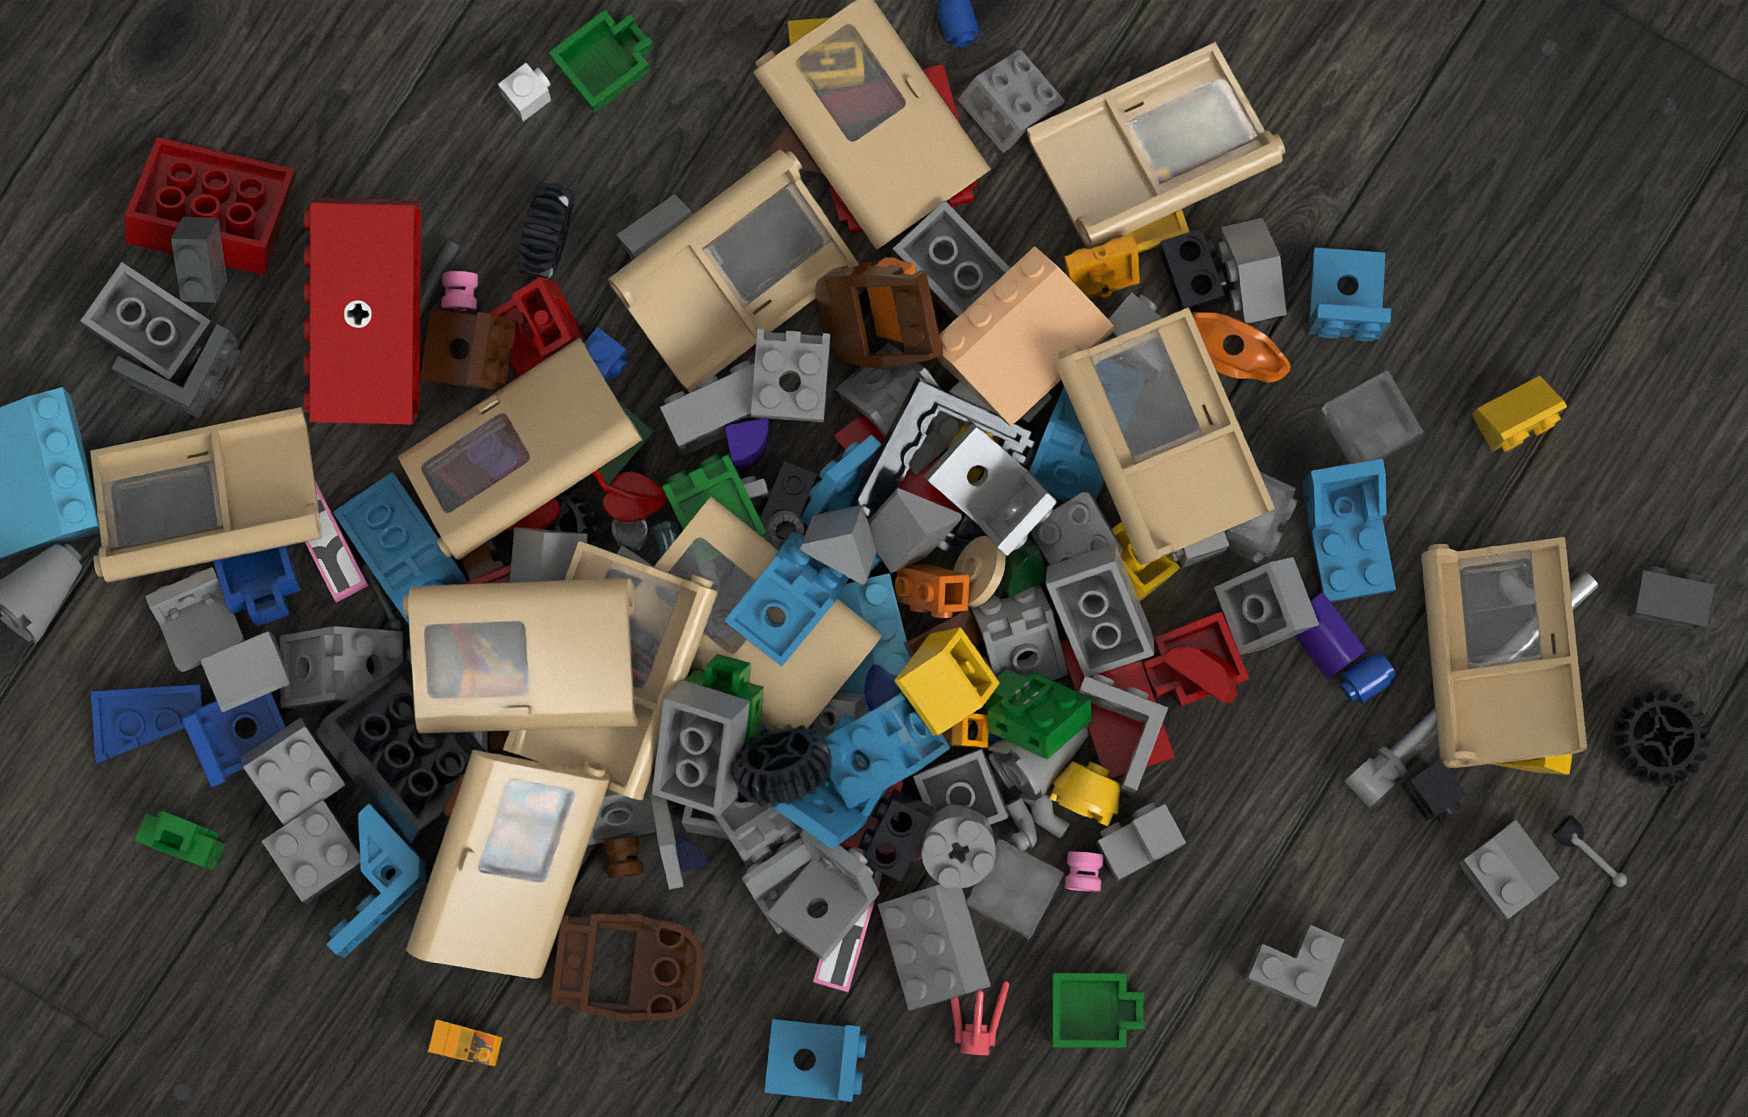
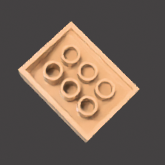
M1034 246L939 334L943 355L937 358L943 367L1011 427L1061 380L1055 366V362L1060 360L1058 353L1076 345H1079L1080 350L1097 346L1116 328L1071 279Z

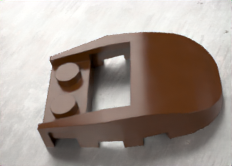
M862 262L854 267L846 265L834 268L818 279L815 293L823 333L830 334V350L841 362L862 367L889 369L931 360L943 355L926 271L920 270L913 275L904 274L903 267L889 265L885 268L874 266V262ZM891 286L904 353L870 354L856 287Z
M591 914L588 917H569V915H563L559 929L551 1004L563 1005L585 1013L626 1022L639 1020L660 1021L678 1018L693 1007L700 993L704 962L701 944L696 936L683 926L664 920L659 921L644 917L642 914ZM597 928L637 932L629 1005L589 1001Z

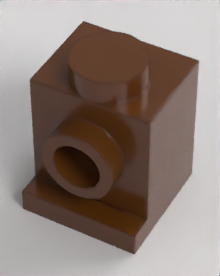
M492 539L461 558L470 581L505 567L501 560L497 562L493 560V558L499 556V553Z

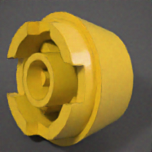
M1072 761L1052 783L1054 787L1049 799L1059 802V805L1084 817L1097 819L1099 823L1109 826L1113 815L1118 814L1121 783L1107 776L1110 770L1090 761L1086 767Z

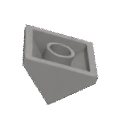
M897 488L868 520L877 554L889 571L893 573L925 559L958 524L962 514Z
M863 505L813 515L799 550L864 586L877 550Z
M514 527L510 583L565 580L579 541L587 543L588 534Z
M269 631L200 660L222 712L290 684L278 642Z

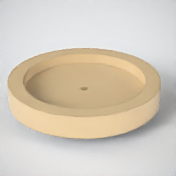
M981 536L971 541L961 552L953 571L969 575V608H975L984 604L996 591L1004 573L1006 555L988 536Z

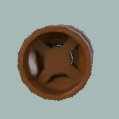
M625 837L603 842L604 853L609 856L610 862L607 866L608 879L644 873L643 863L638 859L637 854L640 849L639 837Z

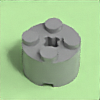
M960 805L947 806L933 813V818L920 842L923 863L929 875L939 882L941 886L949 889L966 888L982 881L994 868L996 857L993 831L988 820L981 813ZM958 842L964 849L957 851L952 847V844Z

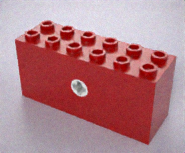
M320 197L311 202L310 208L305 209L304 228L305 231H310V244L305 245L304 266L310 267V280L304 284V303L310 304L309 318L304 320V339L310 340L309 354L304 356V376H310L309 391L304 392V412H310V422L413 424L420 415L421 200ZM359 304H362V310L368 311L365 317H363L362 311L356 310Z

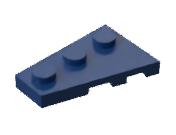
M202 684L91 691L96 764L184 729L183 715L204 706Z

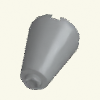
M55 543L0 580V614L2 615L0 619L19 636L29 642L33 640L34 644H36L42 638L82 569L79 560L82 558L81 555L67 543L63 547Z
M1089 723L1048 760L1004 739L993 743L988 748L989 751H993L988 756L997 775L1009 789L1015 785L1022 792L1017 797H1022L1023 801L1030 805L1036 804L1088 738L1087 728Z

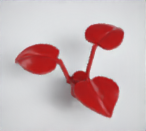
M598 469L593 472L601 489L607 492L603 499L604 510L617 521L626 523L640 521L657 512L667 503V497L663 490L646 476L634 472H622L615 476L610 486L605 482ZM552 499L507 529L514 531V527L544 529L557 518L560 512L559 503Z

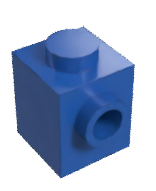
M597 327L584 343L606 382L611 377L616 379L628 363L626 361L628 357L626 349Z

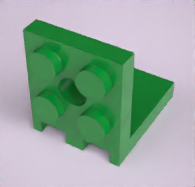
M719 454L699 463V469L689 473V475L686 470L669 477L667 479L668 483L662 486L670 508H673L683 530L712 496L761 537L767 535L729 455L722 457V459ZM697 538L691 544L701 566L724 556L703 538Z

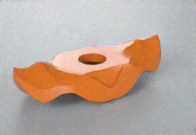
M1191 312L1217 372L1237 379H1255L1267 383L1281 380L1289 373L1291 366L1287 358L1274 342L1259 329L1229 315ZM1238 335L1242 338L1244 349L1239 354L1232 355L1225 351L1223 341L1227 336Z

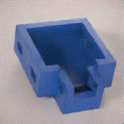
M287 546L213 561L225 603L232 614L248 609L249 616L255 626L290 615L284 596L301 591Z

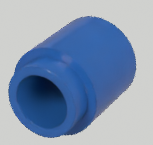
M937 0L939 7L936 9L945 42L948 44L954 43L956 48L975 42L974 37L980 31L970 0Z
M1383 654L1369 655L1341 674L1343 682L1340 683V687L1351 702L1357 700L1363 704L1391 684L1390 680L1396 677V673Z

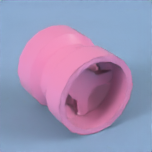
M465 271L442 273V285L445 288V295L441 298V310L458 313L476 312L477 299L474 297V289L478 287V275Z
M1068 852L1067 864L1070 866V873L1065 878V889L1100 892L1101 879L1098 877L1099 869L1103 866L1104 855L1087 852ZM1078 872H1081V873H1090V875L1077 874V873H1078Z

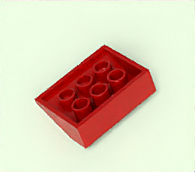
M157 137L125 214L126 243L173 254L171 237L183 217L218 218L225 266L266 275L276 248L295 176V169Z

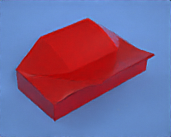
M1196 647L1171 649L1164 659V662L1220 701L1232 703L1237 696L1235 685L1237 669L1209 649L1198 650Z

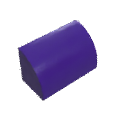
M768 418L725 426L730 458L736 471H744L756 465L768 448Z
M1322 592L1310 601L1319 625L1297 634L1295 637L1328 680L1361 656L1366 649Z

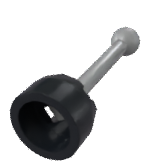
M1569 815L1555 828L1551 836L1556 841L1566 847L1578 845L1613 878L1612 881L1615 886L1623 887L1626 885V875L1617 873L1582 840L1584 829L1575 817Z

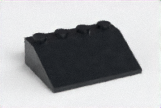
M408 659L325 717L316 734L409 847L449 817L444 814L443 810L450 796L454 795L453 790L460 776L466 772L472 751L486 752L470 732H418L415 721L412 663ZM427 682L430 697H440Z

